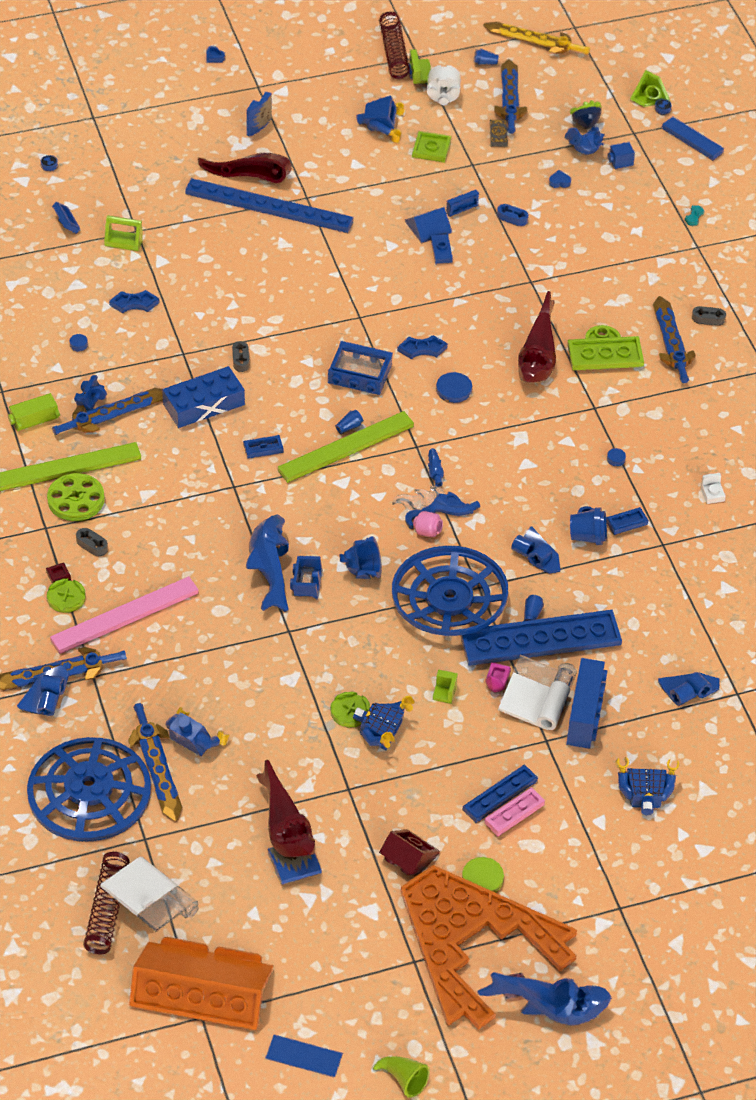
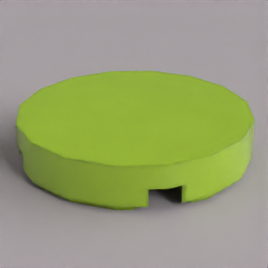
M61 579L55 581L49 586L47 592L49 606L61 613H70L78 610L83 606L86 598L83 585L76 580L68 581V579Z
M356 692L341 693L331 703V717L341 726L348 728L358 727L362 722L353 719V715L357 708L368 712L370 703L365 696L357 695Z
M476 857L464 866L462 878L496 893L502 887L504 873L500 864L495 860L487 857Z

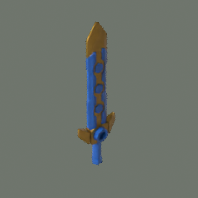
M508 59L501 65L502 107L494 106V112L500 118L503 117L504 120H508L507 131L514 133L516 131L515 120H518L519 117L522 118L527 113V106L520 107L519 109L518 66L511 59Z
M658 296L653 303V307L668 353H659V357L668 366L671 365L673 368H678L681 382L687 383L689 377L685 367L691 364L696 357L695 351L692 350L686 354L671 303Z
M152 388L86 412L84 411V405L77 407L72 413V421L53 426L52 431L54 435L75 427L82 432L99 431L100 428L95 424L162 401V388Z
M88 647L78 648V651L83 656L0 674V689L7 690L30 685L37 680L41 673L59 665H62L69 672V676L87 672L85 680L94 679L101 673L103 664L126 660V653L124 650L100 656L96 649Z
M137 703L133 708L140 725L136 727V730L133 729L128 739L129 745L132 748L138 744V741L140 742L162 813L173 821H177L182 810V804L176 786L173 783L160 738H170L168 730L159 724L148 723L143 704Z

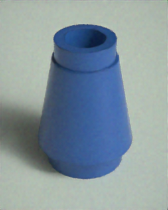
M476 49L474 62L478 63V65H497L499 55L484 49Z
M350 410L335 427L340 434H343L361 426L364 420L357 410Z
M529 595L525 600L524 621L537 620L544 607L543 599L540 596Z

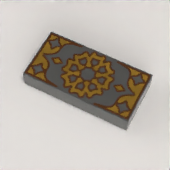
M490 120V145L507 147V120Z

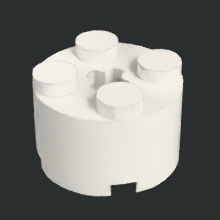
M438 65L432 68L429 72L427 94L429 97L441 105H447L456 100L460 94L461 85L459 71L450 65H447V67Z

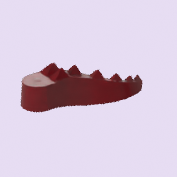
M257 153L227 162H213L198 157L200 167L213 175L221 177L250 176L278 184L292 170L290 160L285 156L275 153Z

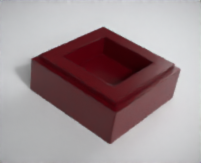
M64 562L46 568V573L52 584L61 579L71 580V575Z

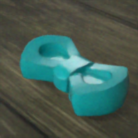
M699 205L691 206V214L685 217V222L691 226L698 225V218L704 214V209Z

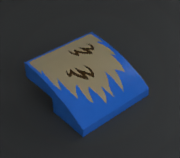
M265 92L260 101L253 100L247 108V136L250 137L258 133L271 121L272 93Z
M274 847L268 848V855L275 866V872L281 884L322 873L315 854L304 857H285L280 855Z

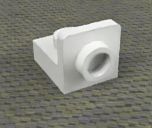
M720 473L702 476L700 488L707 504L725 502L726 496L720 483Z

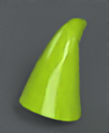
M384 1057L379 1059L373 1066V1070H388L397 1079L408 1098L420 1094L429 1079V1067L427 1064L405 1057Z

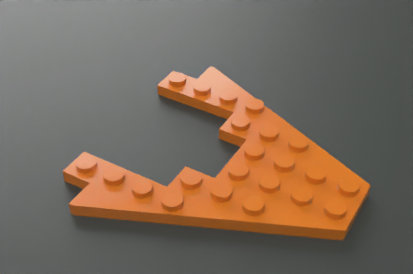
M432 865L401 886L404 903L448 1026L465 1015L479 1030L495 1018V1013L456 973L457 970L469 963V957L459 948V945L487 925L501 940L518 928L559 971L576 960L577 955L565 944L577 935L575 928L435 865Z

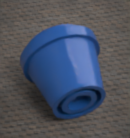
M595 507V510L571 514V540L603 545V541L607 540L606 512L602 511L601 507Z

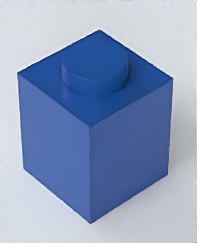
M630 142L610 145V152L607 156L609 163H612L614 169L634 165L635 151Z

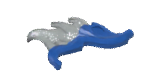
M430 486V490L433 492L415 489L414 493L418 495L401 494L396 496L392 502V505L396 503L404 505L407 512L405 522L410 529L414 527L412 520L422 511L432 513L443 512L449 515L462 516L471 514L474 510L480 508L478 501L465 504L456 494L452 492L445 494L444 490L438 486Z

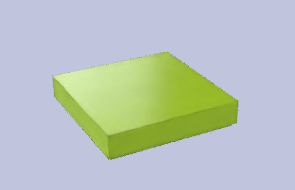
M418 131L412 157L445 163L451 143V136Z

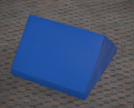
M445 207L405 219V223L421 243L431 240V235L452 233Z

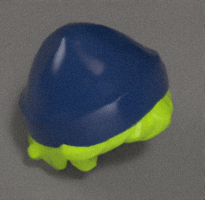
M591 100L590 103L585 101L578 108L573 107L570 110L573 122L585 129L593 128L602 115V106L600 102Z

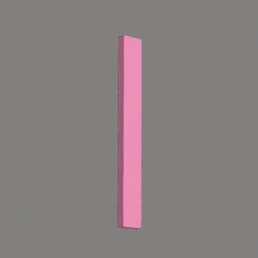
M188 576L50 636V640L59 654L192 597L198 594V588Z

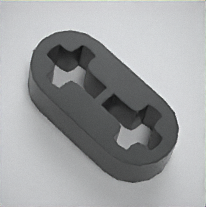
M703 306L693 309L692 320L695 323L717 326L725 323L726 312L723 309Z
M235 342L232 346L233 367L238 372H245L250 366L249 347L246 342Z
M81 528L76 532L77 544L91 554L103 556L108 552L107 540L91 529Z

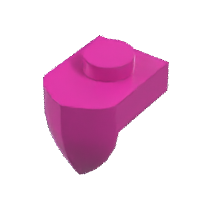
M491 662L485 682L492 692H500L506 688L511 672L510 666Z

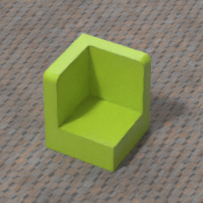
M438 669L433 700L452 704L457 687L458 673Z

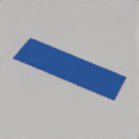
M273 1035L265 1059L335 1077L343 1053Z

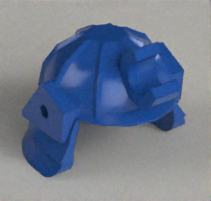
M593 127L584 135H581L577 128H570L565 134V139L570 144H573L578 152L585 155L596 152L599 146L604 145L602 141L605 134L601 133L598 127Z
M374 536L365 540L354 541L353 546L348 551L339 555L340 562L345 563L350 573L356 575V579H371V576L381 577V555Z

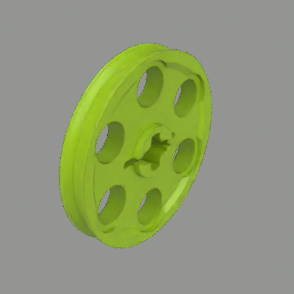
M72 473L61 476L50 485L47 492L48 506L51 512L67 521L89 519L95 516L104 505V489L101 483L87 474ZM66 482H72V483H73L72 486H69V487L64 486V484H65ZM86 483L92 484L89 488L83 487ZM54 494L62 495L60 498L52 497ZM92 496L99 497V499L96 501H93L90 498ZM64 506L69 508V510L67 511H61L59 509ZM80 508L88 509L86 512H79L78 510Z

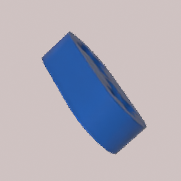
M508 204L498 206L497 217L500 220L517 226H524L528 223L529 215L527 211Z

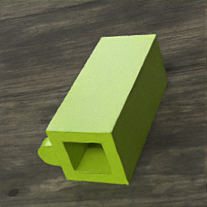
M49 393L9 406L10 414H8V420L19 431L57 419L60 416V412L52 394Z

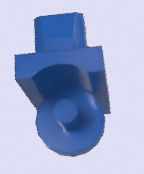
M92 375L89 381H83L81 384L83 393H76L74 397L77 406L84 405L86 411L92 410L98 400H104L107 396L105 387L97 381V375Z

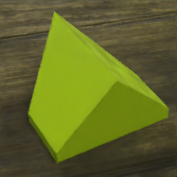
M645 70L630 100L644 107L655 105L659 99L670 101L661 78Z

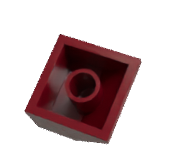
M405 829L390 831L379 853L384 856L385 861L398 865L404 874L411 876L422 873L439 855L440 851L410 830Z

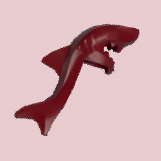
M547 291L540 313L523 348H521L518 354L519 376L522 381L527 383L546 380L551 375L556 364V352L551 327V313L555 301L551 300L550 291Z
M265 760L263 773H258L256 776L269 793L268 829L272 846L280 855L285 857H304L315 854V838H313L308 818L299 813L293 800L278 779L270 761Z

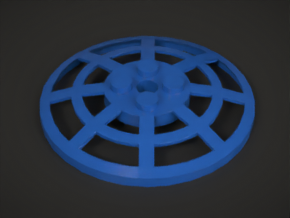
M438 546L422 550L403 562L393 578L392 599L398 613L408 623L422 631L442 636L466 635L489 626L501 615L508 599V582L500 566L487 555L467 547ZM451 555L450 565L437 566L427 570L421 563V561L432 557ZM462 556L473 559L485 565L486 568L478 574L471 569L458 566V558ZM415 566L420 575L414 580L411 588L399 586L404 574ZM440 572H449V576L435 579L432 575ZM457 572L466 574L472 577L473 579L469 582H466L465 580L456 577ZM493 572L499 580L502 594L490 595L489 586L484 580L490 573ZM423 580L430 584L427 592L416 591ZM480 584L485 596H473L472 588ZM398 593L409 596L410 604L415 611L414 613L406 614L399 604ZM446 595H454V597L448 598ZM415 597L426 599L429 606L420 610L416 604ZM501 601L499 609L493 616L486 621L480 618L486 612L490 602ZM472 603H484L476 614L468 610ZM436 612L444 615L443 621L432 619L427 615ZM462 614L468 618L458 622H451V616ZM422 618L429 623L442 626V628H432L415 621V619ZM471 622L478 624L465 629L449 630L450 627L463 626Z
M86 737L64 742L45 753L31 771L28 779L27 795L33 815L44 828L65 839L91 842L114 837L126 831L139 820L150 800L151 781L145 763L132 749L110 739ZM94 743L92 748L78 749L70 753H66L63 750L79 744ZM102 744L113 746L128 753L130 756L121 759L112 752L101 749ZM91 753L89 761L77 763L72 758L80 754ZM56 754L60 758L52 765L47 775L35 776L40 766L52 755ZM100 754L111 758L115 762L105 766L97 761ZM63 762L70 767L65 775H54L57 768ZM138 762L144 775V788L132 784L131 773L127 765ZM122 768L126 783L113 780L111 772ZM93 781L94 784L86 786L84 782ZM45 783L46 794L50 803L40 810L34 798L33 784ZM52 783H64L65 792L55 797L52 791ZM113 788L124 790L121 797L114 804L108 798ZM130 792L142 795L137 808L130 816L124 819L118 809L126 802ZM70 799L79 805L78 812L68 809L62 803ZM102 803L106 808L101 811L87 813L88 806ZM57 809L62 814L77 819L76 828L71 830L59 826L49 820L47 816ZM111 815L117 823L112 827L102 830L84 831L85 820L99 819Z

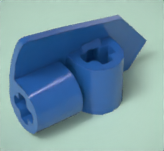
M532 526L524 537L518 535L514 539L511 549L527 557L533 566L549 574L560 572L559 554Z
M59 665L41 673L17 707L31 713L46 716L54 715L59 695H63L69 672L62 665Z
M699 672L658 679V683L664 692L677 706L697 696L704 698L719 690L720 678Z

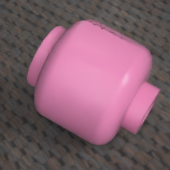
M422 511L414 518L413 526L417 534L432 538L442 531L443 521L436 513Z

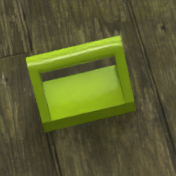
M107 215L104 238L105 246L139 251L143 240L142 221ZM112 223L136 227V233L112 230Z

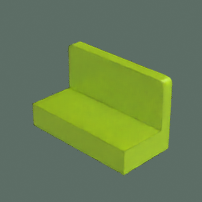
M417 49L410 50L409 63L413 83H428V75L431 70L429 59H418Z

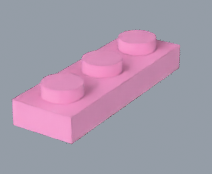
M531 787L486 817L484 823L497 836H500L543 807L545 800Z

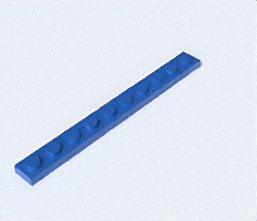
M191 178L185 189L187 195L345 233L349 232L353 224L352 216Z

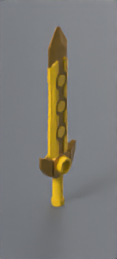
M500 22L483 24L490 32L551 47L549 53L561 54L568 52L569 49L587 55L590 52V47L573 44L571 37L566 33L560 32V37Z

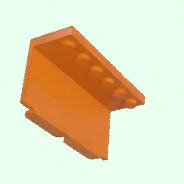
M164 937L161 940V944L148 942L133 966L129 1006L257 1030L263 989L273 971L274 965L262 963V957L257 953L225 947H217L214 952H209L206 944Z

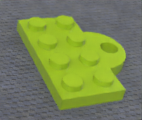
M598 325L587 331L585 339L568 340L567 346L572 370L644 367L639 336L621 337L616 329L606 325Z

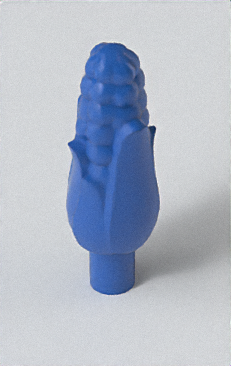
M431 448L428 454L429 476L435 481V485L440 487L443 485L444 470L438 453L434 448Z

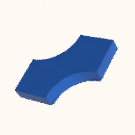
M147 290L136 294L121 291L109 300V305L121 313L132 309L149 312L160 303L159 298Z
M434 335L426 339L408 337L397 347V351L410 359L419 355H431L437 358L447 349L448 343Z

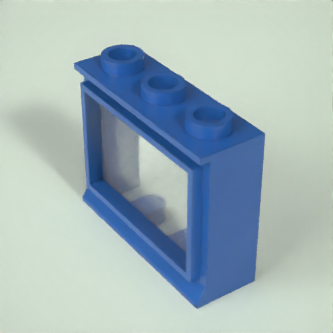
M340 341L339 348L330 369H328V383L380 395L392 367L393 352Z

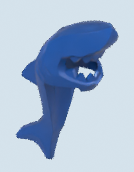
M278 514L265 519L254 529L249 541L250 555L246 562V568L260 570L270 585L269 592L262 601L261 610L264 611L271 606H277L286 612L289 608L285 596V585L279 556L281 557L288 552L289 543L282 536V527L285 519Z
M496 972L491 974L492 983L478 990V995L480 996L506 993L520 995L528 1000V1003L521 1010L522 1014L546 1015L555 1022L570 1026L579 1025L597 1017L608 1007L612 999L606 989L591 985L578 987L574 979L565 978L551 984L535 979L511 977Z

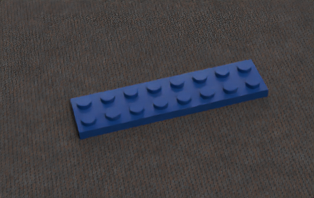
M613 609L492 625L470 634L460 635L468 666L612 647L622 644Z

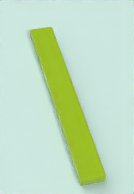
M405 411L282 464L278 466V472L287 483L408 430L414 427V422Z
M137 442L3 471L0 472V491L60 478L67 474L83 473L141 460V453Z

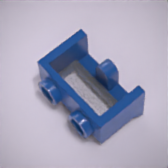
M297 556V562L293 564L294 578L290 580V589L294 591V596H312L318 600L323 571L320 556Z

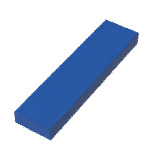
M671 117L662 124L663 130L711 160L716 159L724 152L723 147L675 117Z
M524 764L465 804L463 811L477 823L536 783L538 777Z

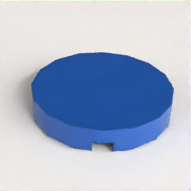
M446 373L436 383V391L439 397L443 400L447 399L452 403L467 400L472 393V382L462 373Z

